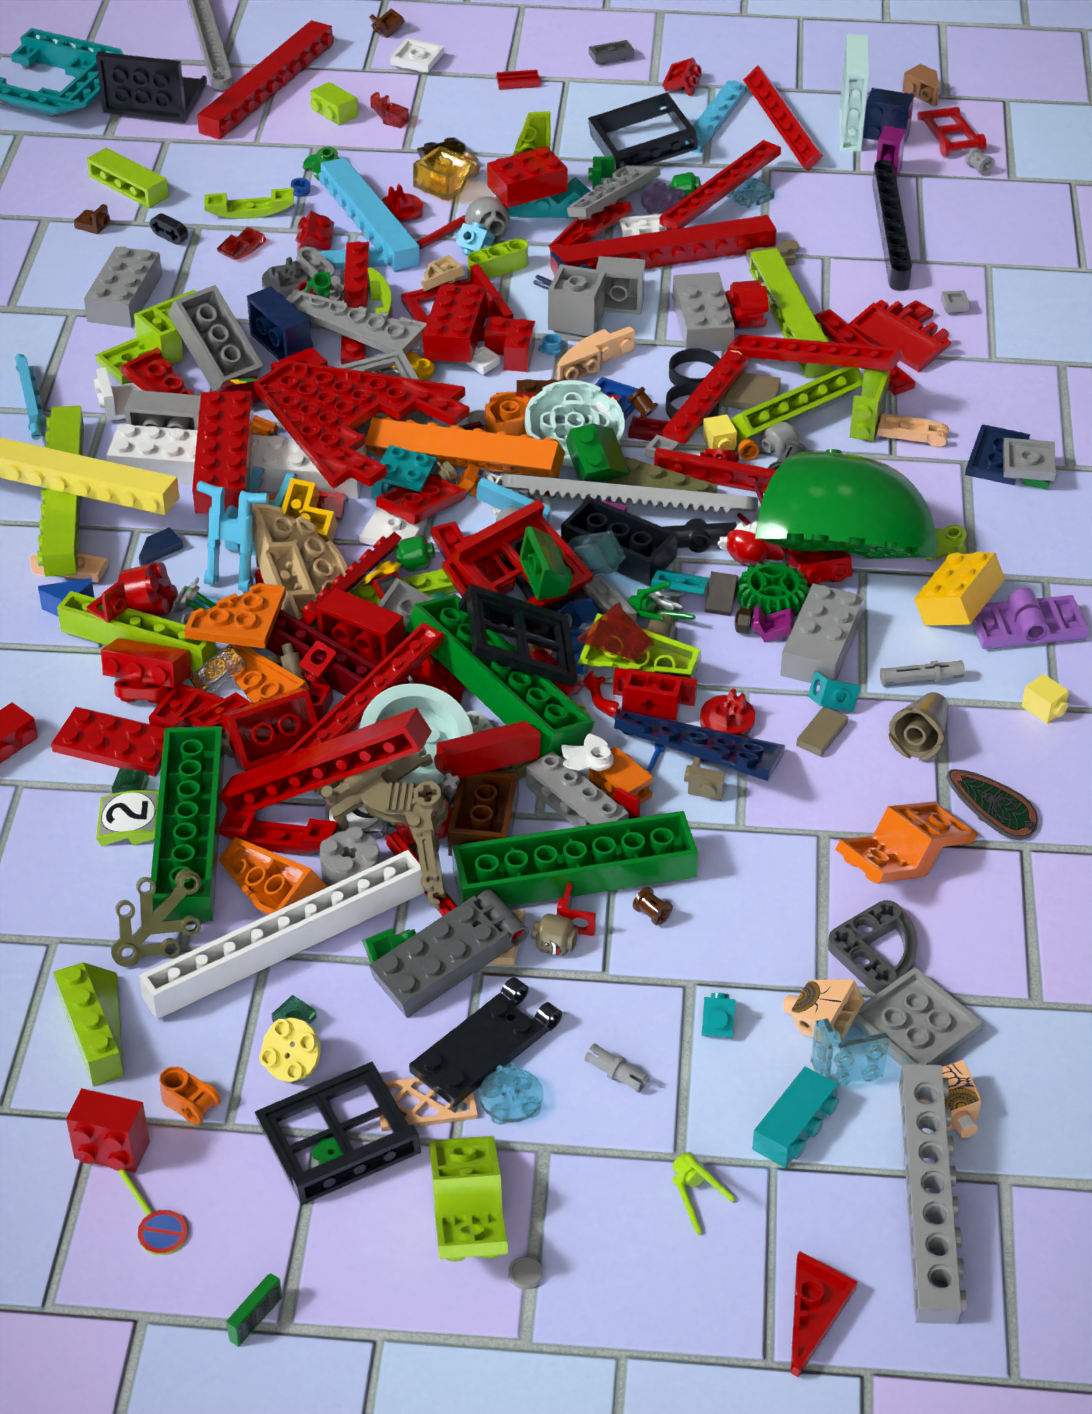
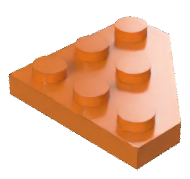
M258 583L251 586L250 591L238 596L235 593L216 601V606L204 611L200 608L192 611L184 629L185 638L265 649L286 597V586Z

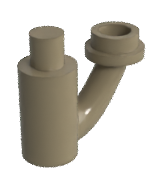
M292 643L281 645L283 656L273 655L267 657V659L279 666L282 664L284 669L306 681L304 679L305 673L298 666L301 661L299 652H294Z

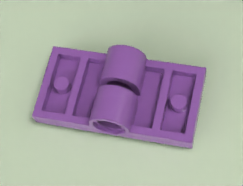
M1029 588L1017 589L1010 595L1008 601L987 603L972 622L982 649L1086 639L1089 631L1073 595L1036 598L1033 590Z

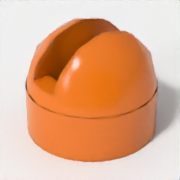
M745 439L739 443L738 453L743 460L751 461L758 456L759 448L753 440Z

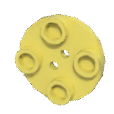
M297 1018L278 1019L264 1036L262 1051L259 1056L260 1062L276 1079L286 1082L301 1081L312 1074L319 1063L321 1054L320 1039L315 1029L304 1020Z

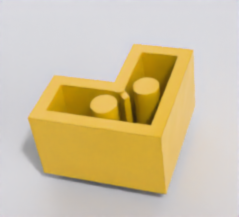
M291 478L282 505L283 514L295 519L302 516L317 527L316 533L326 542L329 540L333 542L338 523L333 511L316 508L320 497L316 483Z

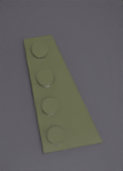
M629 457L624 458L629 475L606 482L717 493V485Z

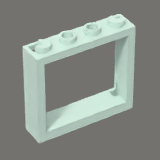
M846 34L839 109V151L861 152L869 77L868 35Z

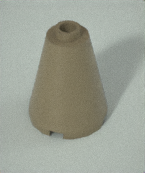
M931 692L897 712L889 723V741L894 749L907 758L913 756L920 758L919 760H926L934 757L944 741L949 710L947 699L939 693Z

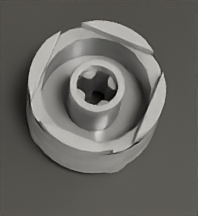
M350 827L346 831L336 833L323 840L320 844L322 881L327 887L380 863V852L377 842L359 827Z

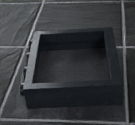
M668 92L588 118L590 136L604 157L615 158V171L622 167L619 165L623 161L624 165L648 166L698 149L696 130ZM664 114H668L679 129L677 132L619 151L606 134Z

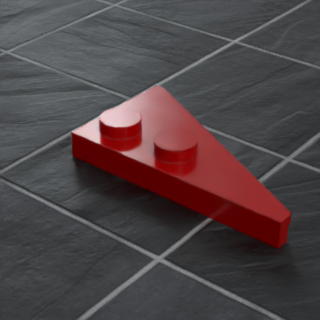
M801 1251L798 1252L796 1260L790 1372L796 1377L800 1376L854 1294L858 1282Z

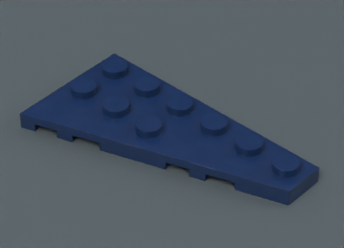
M622 710L615 718L614 728L622 731L624 734L635 735L699 757L702 761L713 762L766 781L770 779L784 756L785 745L625 710Z

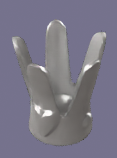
M659 590L648 594V596L654 599L655 608L680 611L682 610L680 604L664 598V596H684L685 593Z

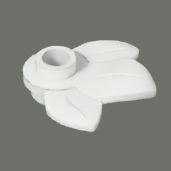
M589 733L584 740V746H561L563 757L566 759L563 765L569 769L586 770L591 768L595 771H603L613 765L614 757L608 748L607 742L596 735Z

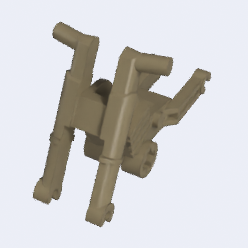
M423 746L421 751L407 757L405 756L347 777L343 783L334 789L331 786H324L321 793L326 798L327 804L332 807V814L335 817V821L338 822V829L340 831H344L349 827L346 815L362 805L374 817L391 822L392 825L405 824V826L410 827L418 848L422 873L421 884L423 889L428 892L427 898L433 908H440V901L435 898L438 896L445 898L446 893L443 884L439 857L440 846L436 826L442 824L447 819L448 808L437 783L424 781L415 787L414 783L400 784L398 782L418 767H427L432 764V757L430 754L426 755L425 747ZM432 791L433 794L426 796V792Z

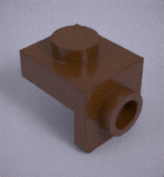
M392 8L380 19L373 14L369 16L373 23L371 24L373 30L377 34L382 33L387 38L405 23L404 18Z

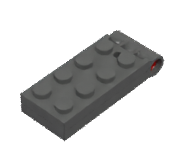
M490 889L482 892L477 898L475 896L471 897L371 963L369 967L374 980L405 1017L408 1018L512 947L524 942L528 937L529 929L501 898Z

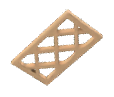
M416 1077L384 1081L388 1089H401L394 1097V1100L402 1114L406 1116L405 1119L409 1126L413 1124L415 1127L478 1119L474 1092L462 1101L469 1105V1111L453 1112L451 1111L453 1106L450 1103L442 1106L432 1100L437 1094L432 1089L426 1095L413 1088L415 1085L424 1084ZM407 1093L420 1100L411 1111L398 1104ZM425 1105L439 1112L437 1115L420 1117L417 1115ZM383 1115L379 1116L381 1131L391 1130Z

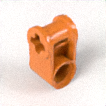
M169 1067L160 1075V1091L163 1104L182 1115L194 1125H199L203 1121V1116L211 1107H216L221 1103V1097L213 1086L199 1080L181 1067Z

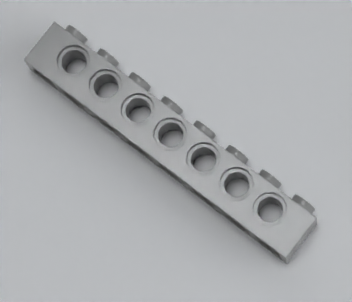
M902 1064L899 1090L916 1323L957 1324L961 1311H966V1291L960 1290L959 1279H963L964 1276L963 1258H957V1248L961 1247L960 1227H955L954 1217H958L959 1202L957 1196H952V1186L956 1185L955 1166H950L949 1156H953L954 1151L953 1136H947V1127L951 1125V1108L945 1106L944 1097H948L949 1082L948 1078H943L942 1065ZM921 1099L928 1100V1101L931 1102V1104H925V1103L921 1102L920 1100H921ZM927 1128L934 1133H926L922 1129ZM924 1158L934 1159L936 1163H929ZM926 1188H934L939 1193H930ZM935 1218L942 1224H933L928 1219ZM930 1250H940L944 1253V1255H934L933 1253H931ZM941 1281L945 1283L947 1287L940 1288L935 1286L932 1282Z

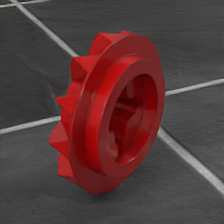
M705 449V452H700V456L738 462L740 454H735V450Z

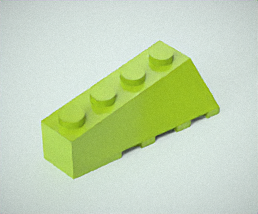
M597 613L578 665L617 667L694 678L702 656L699 648Z
M84 962L53 971L60 1003L92 1086L123 1077L117 973Z

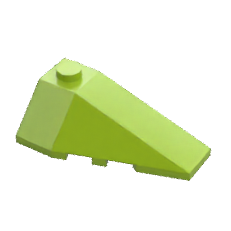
M550 111L527 113L512 156L517 153L535 150L538 147L547 146L551 150Z

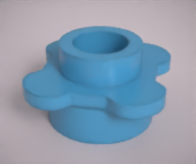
M547 334L543 337V344L539 346V351L546 352L549 355L561 354L562 347L566 346V342L557 334Z

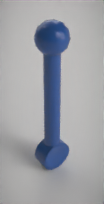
M655 743V752L646 769L650 774L660 753L665 751L666 746Z

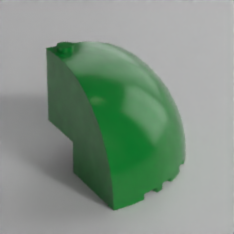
M827 449L826 452H800L792 455L779 466L766 488L759 511L755 539L795 552L844 551L865 559L937 558L936 531L928 505L915 485L906 476L885 463L862 456L843 454L838 449Z

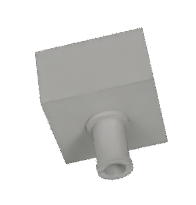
M599 256L596 270L606 271L604 312L641 315L644 302L645 260Z

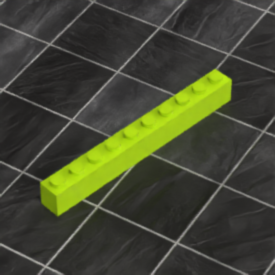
M81 405L51 407V417L46 418L45 447L83 456L84 421ZM44 488L41 491L43 504L40 506L42 519L39 520L41 535H38L40 550L37 551L38 566H43L45 577L77 575L81 496Z

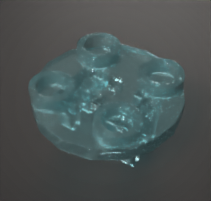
M511 1063L509 1068L498 1066L495 1072L483 1080L479 1090L480 1104L495 1124L521 1122L528 1118L536 1117L540 1113L543 1102L542 1085L536 1076L527 1070L517 1068L515 1063Z

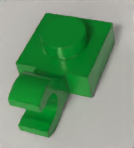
M390 928L363 939L362 943L370 964L416 934L415 929H408L395 935L393 929Z

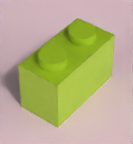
M332 82L310 90L312 110L335 124L341 125L358 117L357 97Z

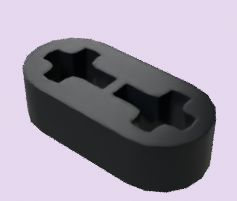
M163 213L150 219V227L157 236L173 244H179L188 238V231L180 221Z

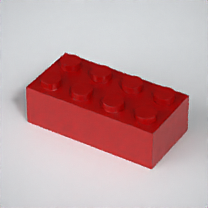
M451 283L440 284L422 334L424 359L431 361L472 362L488 313L487 287L478 285L462 286Z

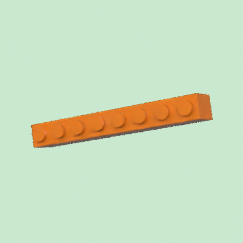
M390 417L372 418L365 447L375 456L383 457L388 446L392 445L436 457V462L439 461L440 464L448 461L452 466L467 468L470 463H473L480 470L557 479L565 455V451L556 439L549 437L542 440L535 439L526 434H522L519 437L511 436L509 433L502 431L488 433L479 428H475L472 431L464 430L462 427L455 425L449 428L441 427L439 424L432 422L425 425L408 419L404 420V422L396 421Z

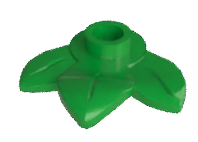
M333 147L321 148L317 154L311 155L304 160L303 169H312L313 175L319 181L321 163L340 159L337 150Z

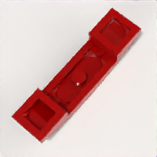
M228 809L218 831L220 835L230 840L237 837L271 852L307 853L320 850L321 842L334 835L339 825L337 821L312 818L309 819L307 826L258 821L255 812Z

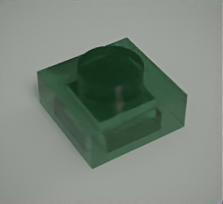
M119 768L112 786V794L145 790L148 782V772Z
M294 995L289 997L271 1014L272 1022L278 1019L297 1018L310 1024L317 1018L316 1010Z

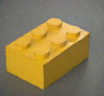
M995 552L952 553L946 557V560L914 598L924 626L967 625L973 622L1005 580Z

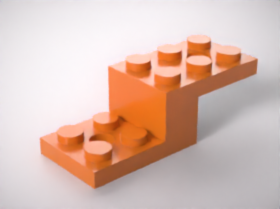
M935 801L894 805L887 807L873 836L841 839L835 850L844 856L843 859L846 863L858 867L865 872V877L868 880L881 884L884 882L926 877L943 847L973 843L978 833Z

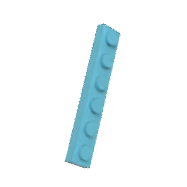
M728 80L693 125V128L696 130L698 149L691 152L701 153L747 93L746 84L735 80Z

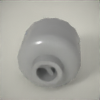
M780 422L763 431L761 445L766 453L779 458L782 457L786 449L785 444L787 441L795 440L799 442V434L793 425Z

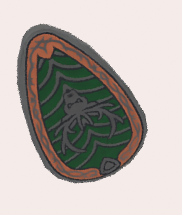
M951 769L947 773L946 778L957 796L978 816L980 821L985 822L999 834L1010 839L1023 840L1029 838L1037 830L1039 822L1037 811L1032 803L1019 792L975 772Z

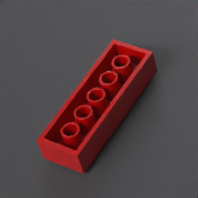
M252 391L201 392L192 485L195 514L209 513V508L212 507V496L197 491L199 481L225 488V511L230 505L239 507L241 491L249 492L254 422Z

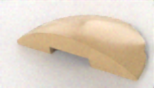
M252 504L253 539L264 584L286 586V597L281 610L300 620L304 615L301 613L304 606L310 600L316 602L317 595L325 587L331 589L330 585L339 574L345 576V571L348 567L331 540L326 542L316 533L317 527L302 516L295 519L283 514V508L267 504ZM318 620L312 626H310L317 631Z

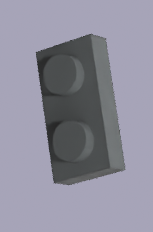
M628 40L589 46V55L595 64H605L609 61H622L634 57V48Z

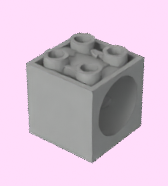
M559 265L548 289V330L581 336H590L596 332L605 311L606 271Z

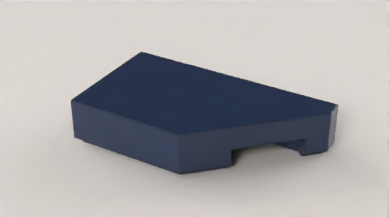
M170 527L148 536L138 557L139 564L141 566L182 549L183 541Z

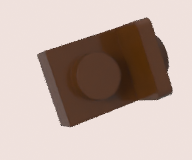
M102 204L95 211L85 209L74 220V227L98 235L110 223L107 205Z

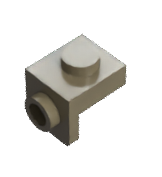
M695 756L692 766L687 765L685 770L684 782H689L688 794L721 801L724 794L725 772L700 768L701 758Z

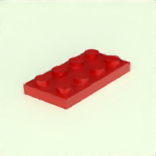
M75 706L52 741L51 747L52 752L156 777L161 769L165 728Z

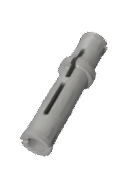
M937 660L931 661V664L880 668L882 686L930 680L940 682L941 679L963 678L965 675L962 660L941 663Z

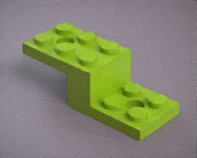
M191 290L135 313L136 338L95 354L96 363L102 368L106 367L107 372L123 385L131 381L121 374V365L157 347L162 352L161 357L164 360H168L171 365L183 360L182 337L170 319L168 312L175 300L197 291Z
M494 1136L429 1140L439 1259L457 1262L464 1260L466 1257L481 1256L485 1259H493L500 1255L508 1254V1241L502 1209L501 1173Z

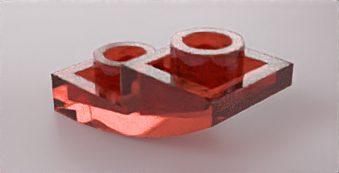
M247 226L237 237L231 234L216 249L217 252L235 260L255 251L266 241L263 233Z

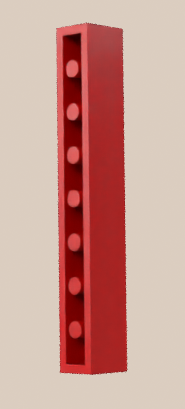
M414 708L234 775L225 785L219 797L228 809L253 812L419 752L432 731L419 710Z

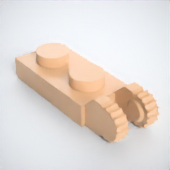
M882 413L877 436L910 440L912 442H928L931 446L942 447L947 443L946 435L949 433V427L943 423L927 419Z

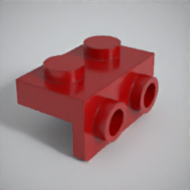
M310 210L306 217L303 216L297 226L300 229L295 240L298 242L297 251L305 247L306 244L320 251L330 250L334 221L325 215H320Z

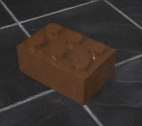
M487 771L460 778L448 827V856H452V846L512 836L519 800V774Z

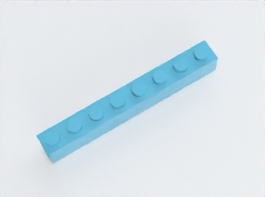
M346 158L322 162L321 172H319L320 183L326 187L329 194L337 201L339 207L344 209L348 218L353 220L357 229L362 231L366 240L371 242L377 252L382 251L384 262L393 271L419 266V245Z

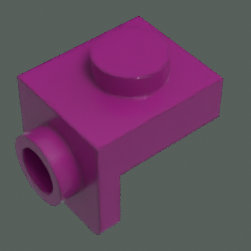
M756 606L754 607V618H751L752 628L756 634H760L764 643L790 635L794 627L795 615L791 608L765 616L761 607Z

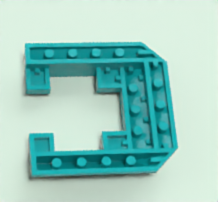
M30 28L20 37L21 46L11 54V61L23 66H30L33 62L62 68L65 69V75L73 76L75 79L61 92L43 87L37 92L8 85L6 78L0 77V104L51 117L84 108L101 93L96 62L97 53L123 54L120 48Z

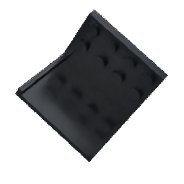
M98 52L96 55L103 113L185 122L207 85V76L204 75L201 79L182 77L181 61Z

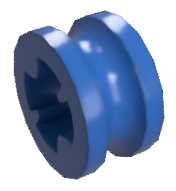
M305 178L293 179L291 181V188H294V196H307L310 193V181Z

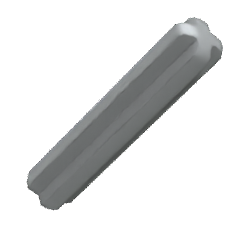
M447 773L444 776L440 787L449 805L452 803L460 781L458 775L452 777L451 773Z

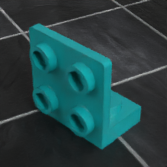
M389 445L380 461L381 464L387 466V475L372 485L371 499L376 500L377 496L390 491L392 485L418 492L422 491L436 464V457Z

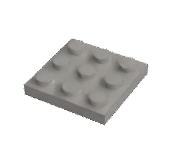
M914 967L863 1003L852 1025L901 1066L902 1064L935 1065L982 1030L983 1021Z

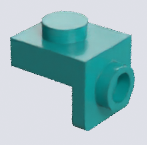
M711 993V997H704L701 1036L733 1038L736 999H729L730 995L726 993Z

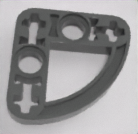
M883 900L834 928L829 934L828 950L870 991L877 994L913 969L917 952V935L910 917L903 908L894 901ZM860 925H867L871 927L873 930L870 932H861L857 929V927ZM896 929L901 937L904 953L899 963L893 969L868 945ZM858 957H864L868 959L870 963L866 965L857 964L854 961V959Z

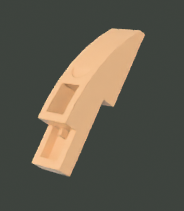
M630 326L613 333L603 329L584 338L569 349L558 362L557 380H576L600 371V363L634 351L635 330Z

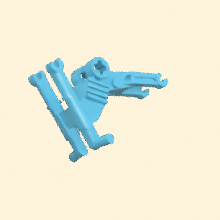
M255 466L249 482V492L241 491L239 507L230 505L226 511L224 507L225 488L216 487L203 481L198 482L197 491L212 496V507L209 508L208 562L204 575V584L215 585V581L218 582L221 539L225 540V548L227 550L240 552L238 590L249 591V588L253 586V578L250 577L251 555H256L253 539L252 504H267L282 508L290 479H297V474L286 473L273 501L269 500L268 493H257L263 482L261 475L265 473V469Z

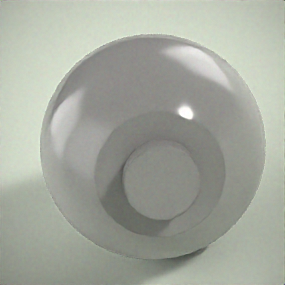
M484 196L476 199L469 205L465 215V223L472 225V222L485 226L484 230L493 234L495 241L507 232L510 224V214L502 201L495 197Z

